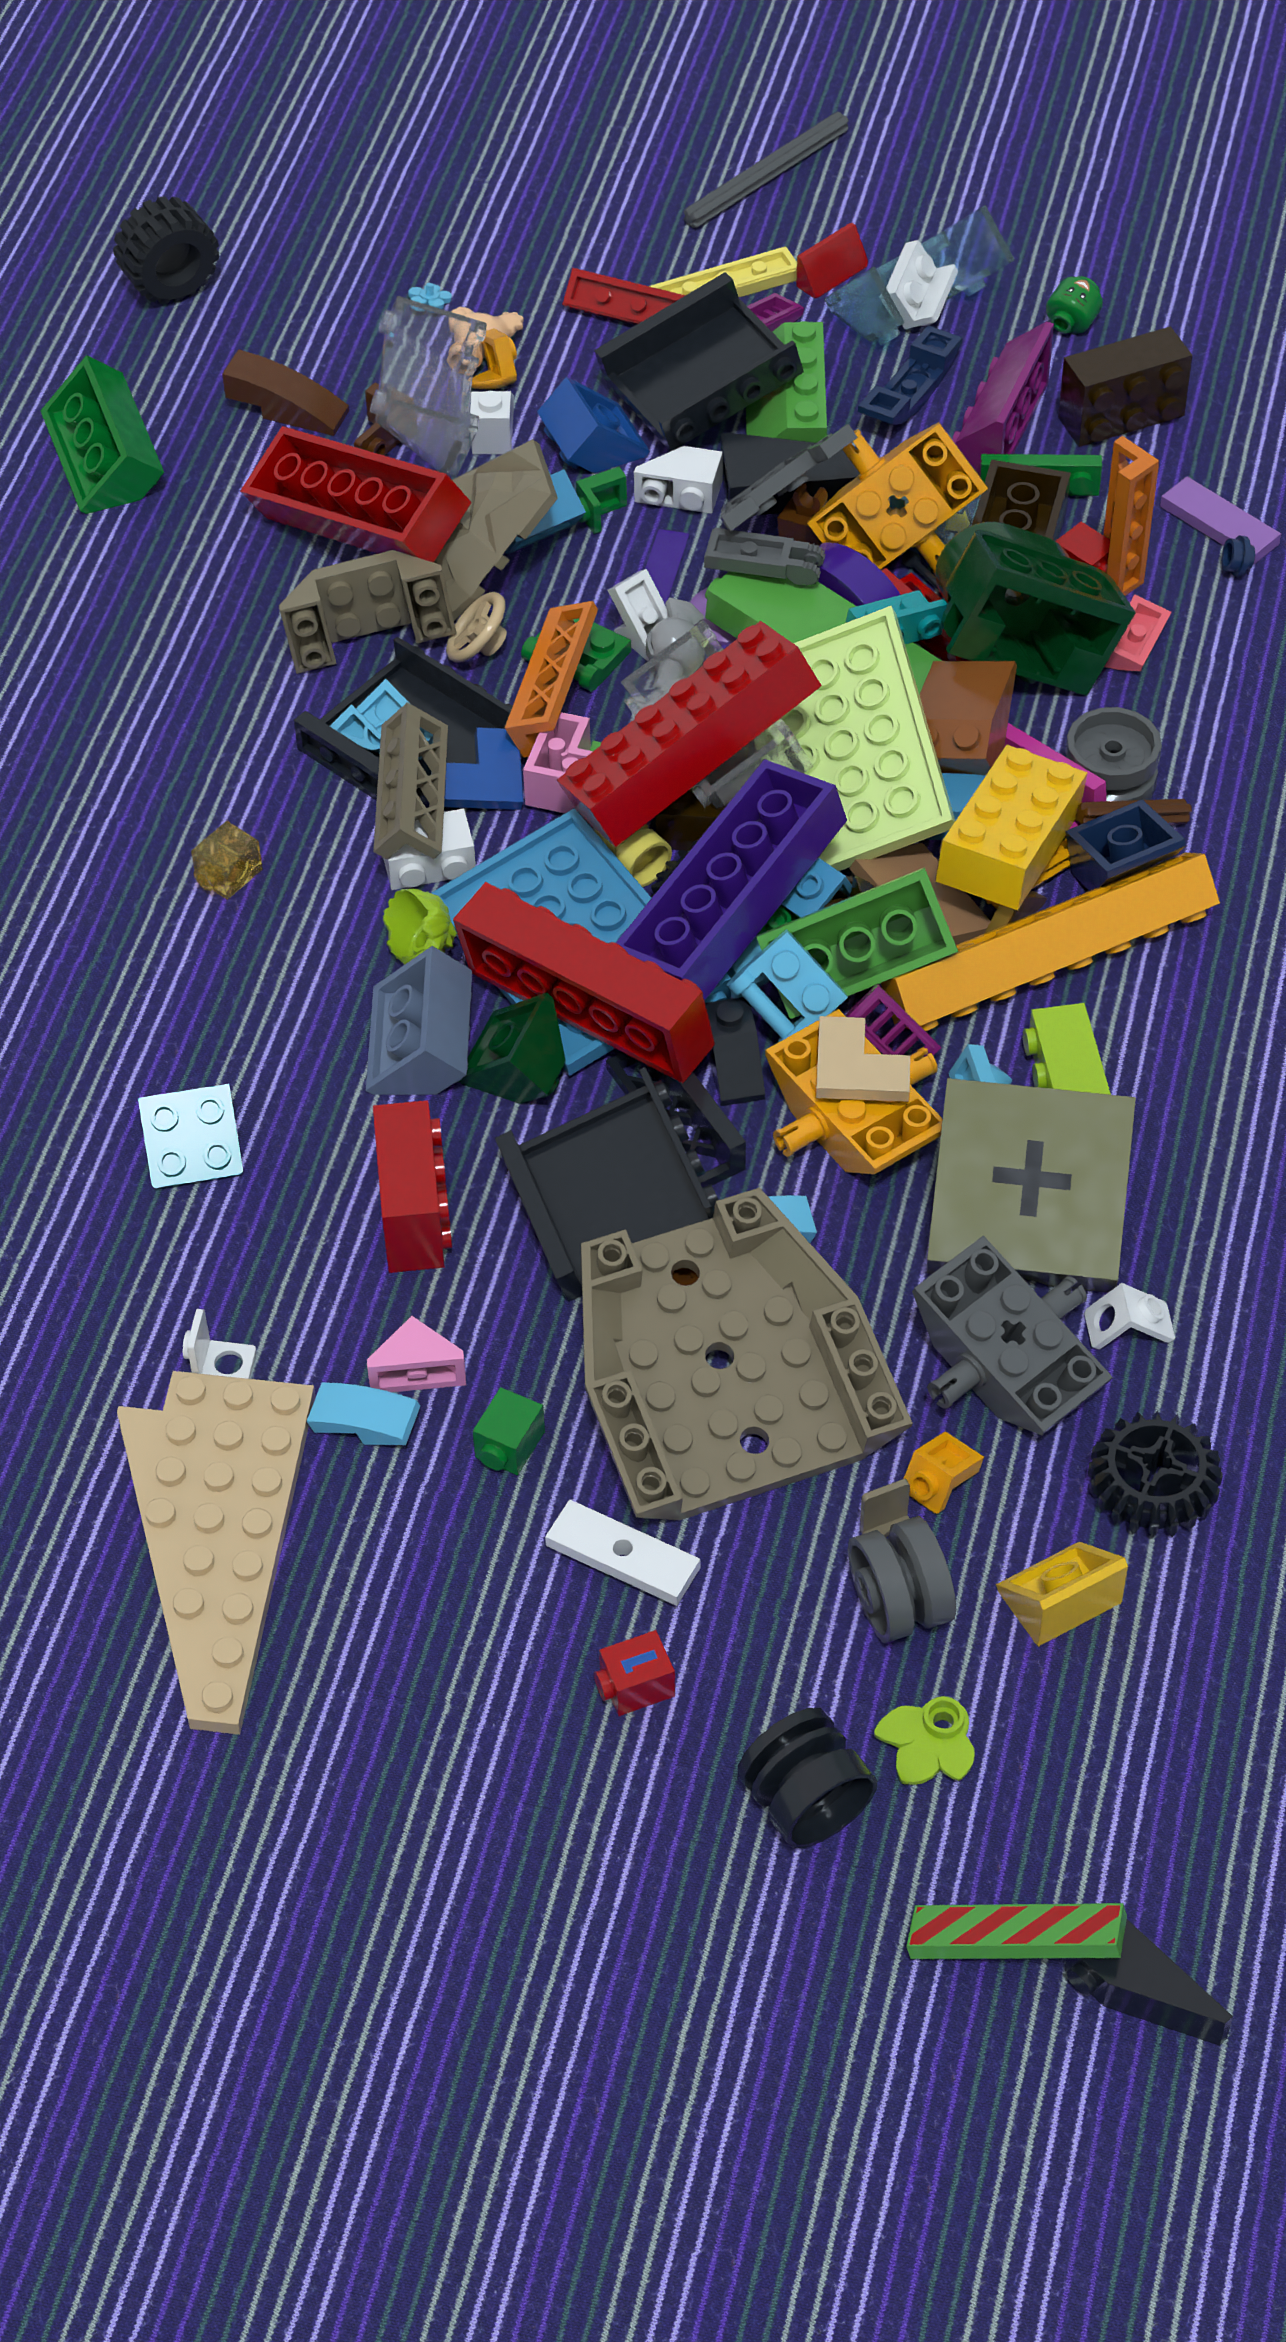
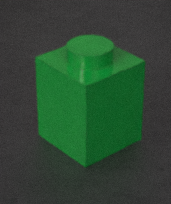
M500 1387L473 1430L475 1458L493 1470L503 1469L518 1476L545 1433L543 1405Z

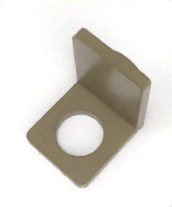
M907 1479L896 1481L862 1495L860 1532L862 1534L878 1530L887 1537L892 1524L910 1519L908 1516L910 1485Z

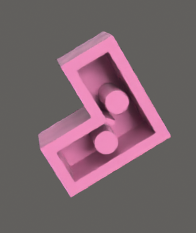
M560 712L555 729L538 734L523 769L525 805L561 813H567L575 808L557 782V779L566 773L567 768L573 762L585 758L593 752L590 751V718Z

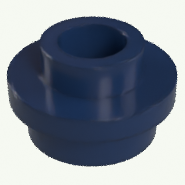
M1239 535L1235 539L1229 538L1226 540L1222 550L1221 564L1224 571H1230L1233 576L1242 577L1247 569L1250 570L1254 564L1255 548L1251 545L1247 536Z

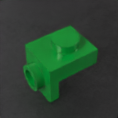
M620 467L576 481V493L586 511L579 521L581 523L585 522L593 534L602 531L601 515L627 506L626 475Z

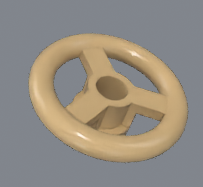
M489 592L482 595L457 620L455 624L457 634L449 635L446 645V653L451 661L461 663L474 657L479 652L485 656H491L503 644L507 631L500 624L505 613L506 604L504 597L500 593ZM491 605H493L492 613L490 617H488L487 614L491 608ZM467 642L470 643V644L467 645L465 648L459 650V649L462 648Z

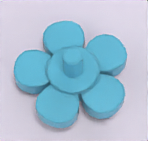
M427 283L424 286V290L420 287H412L408 291V296L411 298L410 304L420 309L428 307L430 310H440L444 308V304L452 300V294L449 291H440V287L433 283Z

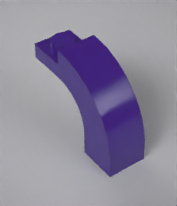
M826 542L819 546L825 550L824 554L826 555L823 564L820 567L817 566L821 571L818 582L855 606L900 595L889 578L861 553L838 543Z

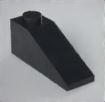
M1126 1920L1121 1958H1066L1064 1970L1067 1972L1070 1983L1084 1996L1092 1995L1102 2006L1218 2046L1227 2040L1233 2016L1129 1920Z

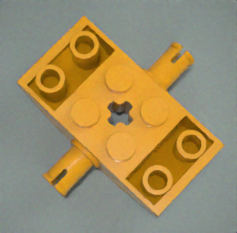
M940 422L906 439L884 457L880 458L862 436L859 429L855 430L854 433L858 438L852 442L858 449L850 443L842 450L858 470V476L841 488L807 524L822 543H838L852 548L868 558L880 570L910 547H916L935 574L938 561L936 555L940 556L945 547L944 543L935 533L937 527L985 492L988 487ZM895 495L896 498L900 499L905 496V506L900 509L889 507V497Z
M839 1009L827 1015L829 1017H846ZM819 1020L765 1050V1056L787 1105L797 1119L773 1132L776 1146L780 1151L783 1150V1155L786 1157L793 1155L794 1152L817 1140L845 1172L876 1174L941 1136L943 1119L912 1087L915 1083L938 1071L936 1060L932 1053L928 1054L927 1048L922 1047L910 1055L909 1102L816 1098ZM865 1037L864 1054H881Z

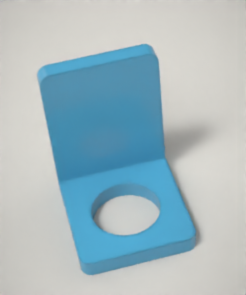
M818 857L781 905L801 918L823 909L838 890L850 897L852 885L844 874Z

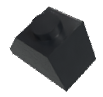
M744 997L705 1003L715 1045L708 1053L720 1105L727 1106L765 1100L757 1030L750 1004Z

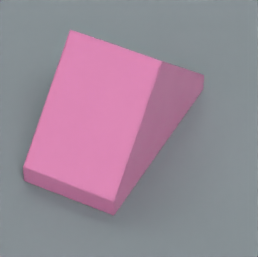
M413 1316L367 1359L371 1388L389 1392H402L466 1385L463 1350Z

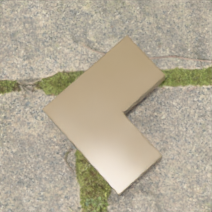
M820 1016L816 1098L909 1102L910 1055L864 1054L865 1018Z

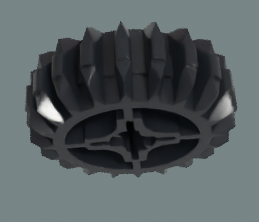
M1158 1410L1152 1416V1420H1146L1139 1412L1133 1417L1132 1424L1119 1418L1118 1422L1115 1423L1114 1430L1105 1428V1431L1101 1434L1100 1442H1096L1095 1446H1093L1091 1453L1092 1462L1089 1463L1088 1476L1089 1480H1091L1090 1491L1092 1497L1099 1498L1098 1506L1100 1507V1513L1113 1511L1112 1520L1114 1526L1123 1521L1130 1522L1129 1529L1132 1535L1140 1527L1148 1528L1152 1539L1158 1533V1529H1165L1171 1537L1177 1533L1179 1525L1191 1531L1196 1524V1519L1205 1520L1210 1513L1211 1506H1214L1219 1497L1220 1489L1218 1486H1221L1223 1473L1219 1467L1220 1458L1218 1451L1210 1450V1437H1197L1198 1429L1195 1423L1185 1428L1180 1426L1178 1414L1170 1422L1162 1420Z

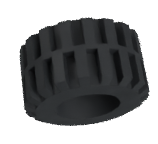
M165 196L157 197L156 202L148 200L143 202V207L139 210L134 208L130 212L131 217L128 220L124 219L120 224L122 230L116 233L114 238L117 245L113 247V252L117 258L116 263L138 292L152 302L158 300L160 304H168L173 299L176 303L183 301V297L186 295L191 297L197 293L196 289L200 285L204 287L208 282L206 279L208 275L214 273L216 266L213 263L219 260V252L216 249L219 247L213 231L188 202H182L177 197L172 196L169 200Z

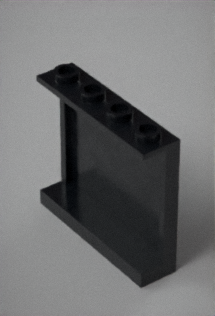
M726 272L594 350L606 382L670 452L804 373L796 343L792 340L784 345L739 299L734 281Z
M396 637L393 640L395 659L321 719L316 718L307 711H304L294 719L297 749L377 801L380 754L364 749L330 727V725L351 704L357 708L385 679L411 705L448 725L446 763L476 764L474 738L476 728L505 729L513 706L493 697L480 685L469 682L458 675L450 666L442 665L426 655L421 648L412 646L401 638ZM421 758L418 761L426 774L430 776L431 770L424 759ZM417 788L416 793L425 807L428 808L429 801L422 790Z
M645 1067L639 1070L646 1084L645 1086L519 1145L511 1130L495 1137L551 1269L568 1302L582 1296L581 1243L625 1229L631 1243H635L711 1219L714 1215L715 1203L718 1201V1197L711 1184L704 1187L701 1186L698 1177L705 1175L706 1172L695 1149L685 1152L682 1142L689 1139L678 1114L669 1118L665 1108L672 1106L673 1103L662 1080L655 1083L652 1082Z

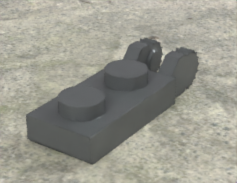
M714 528L712 529L705 552L704 568L783 579L787 577L794 584L812 586V584H816L819 580L821 571L817 566L820 567L823 564L826 554H824L825 550L819 547V545L794 541V538L736 530L729 532L728 529Z

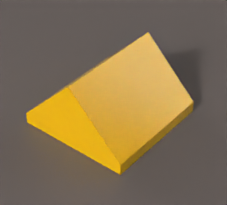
M1077 1542L996 1584V1587L1011 1611L1039 1647L1121 1604L1128 1565L1125 1557Z

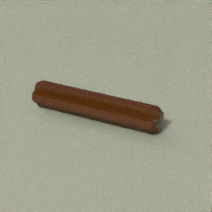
M1185 799L1144 800L1170 825L1186 824L1190 821L1192 806L1187 804ZM1139 800L1082 802L1078 805V813L1075 816L1076 822L1080 824L1086 823Z

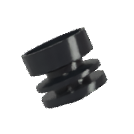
M806 1708L792 1713L773 1724L752 1743L738 1764V1777L752 1791L754 1799L763 1807H768V1818L784 1840L793 1848H807L823 1842L841 1831L866 1808L877 1790V1778L853 1749H846L845 1736L834 1727L832 1719L821 1708Z

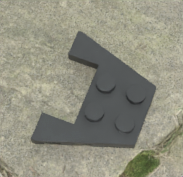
M846 424L833 435L829 434L813 446L810 445L787 458L723 505L720 519L730 532L745 520L755 515L759 516L777 503L774 498L775 494L779 497L787 491L791 492L809 479L805 473L817 463L831 458L858 437L850 425Z

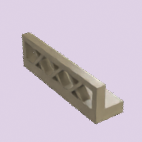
M408 702L381 726L373 852L385 859H389L407 844L434 859L442 853L448 725ZM420 727L433 734V744L428 743ZM422 756L431 770L430 776L422 768L418 757ZM417 788L422 790L429 801L428 808L425 807L416 793ZM416 820L420 822L428 838L414 831Z

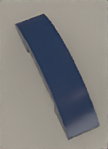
M927 325L911 344L909 359L884 388L876 385L858 405V412L892 425L907 421L921 409L941 383L962 344V337Z

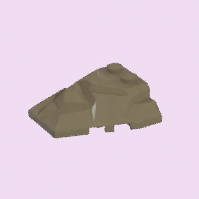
M533 439L452 479L472 502L434 563L440 564L442 567L454 620L484 594L485 590L479 584L493 566L502 571L509 562V559L503 554L514 539L518 536L526 540L558 499L540 444Z

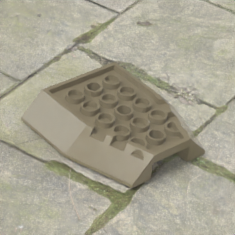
M760 1187L716 1201L714 1215L711 1219L631 1243L625 1229L581 1243L585 1389L636 1517L683 1520L861 1461L912 1426V1420L858 1296ZM679 1268H689L697 1274L698 1280L692 1285H680L674 1281L672 1273ZM721 1350L730 1355L732 1364L726 1368L717 1369L710 1366L705 1357L711 1351ZM756 1434L766 1441L767 1448L761 1453L752 1454L743 1449L740 1440L746 1435Z

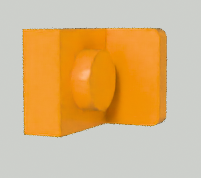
M943 1432L913 1452L904 1479H907L910 1485L909 1496L932 1512L940 1513L945 1509L952 1489L979 1472L984 1456L948 1432Z

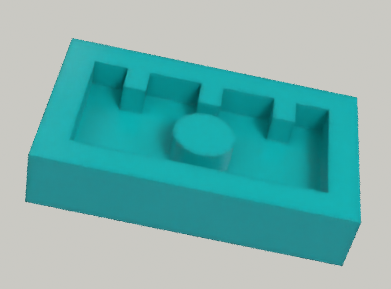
M920 590L849 608L846 622L892 606L897 615L904 643L908 644L942 634L941 618L948 603L945 599L928 602Z

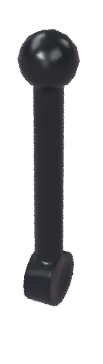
M910 550L906 551L902 557L903 564L907 567L915 568L939 591L936 577L920 563L919 554Z

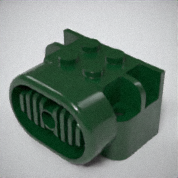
M982 522L963 529L946 544L937 561L935 573L937 587L948 603L941 618L943 629L952 638L946 648L948 654L971 661H1015L1017 664L1016 676L1028 683L1034 684L1036 681H1040L1087 696L1136 614L1115 581L1104 571L1092 565L1071 559L1060 544L1048 537L1005 523Z

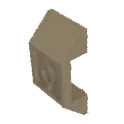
M395 550L314 569L279 605L297 674L337 664L332 647L334 642L410 623L416 643L457 634L441 565Z

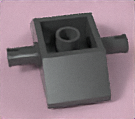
M985 1236L980 1237L917 1285L912 1291L934 1348L952 1366L944 1374L927 1385L931 1398L934 1400L942 1393L943 1398L936 1404L943 1409H947L952 1406L953 1402L972 1389L997 1418L1039 1435L1046 1433L1113 1378L1060 1320L1076 1306L1086 1301L1087 1296L1082 1285L1071 1292L1070 1288L1078 1281L1071 1276H1067L1060 1284L1040 1298Z

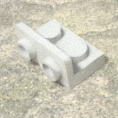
M919 240L905 243L883 293L884 299L904 329L931 325L938 320L957 276L958 269L954 264L936 268L933 259L927 254Z

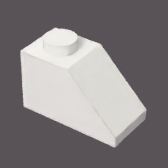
M511 391L471 392L470 429L472 454H504L512 450L514 395Z

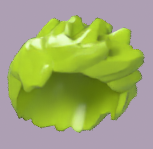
M402 889L395 892L394 898L388 901L389 907L384 910L383 921L389 931L386 942L387 946L396 959H399L405 965L431 946H434L443 953H445V949L453 948L452 943L457 932L450 920L449 908L439 896L419 889Z

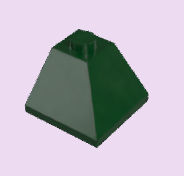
M544 993L493 1011L467 1058V1075L459 1082L462 1085L519 1104L549 1096L556 1089L559 1083L558 1075L566 1062L553 997L548 993Z

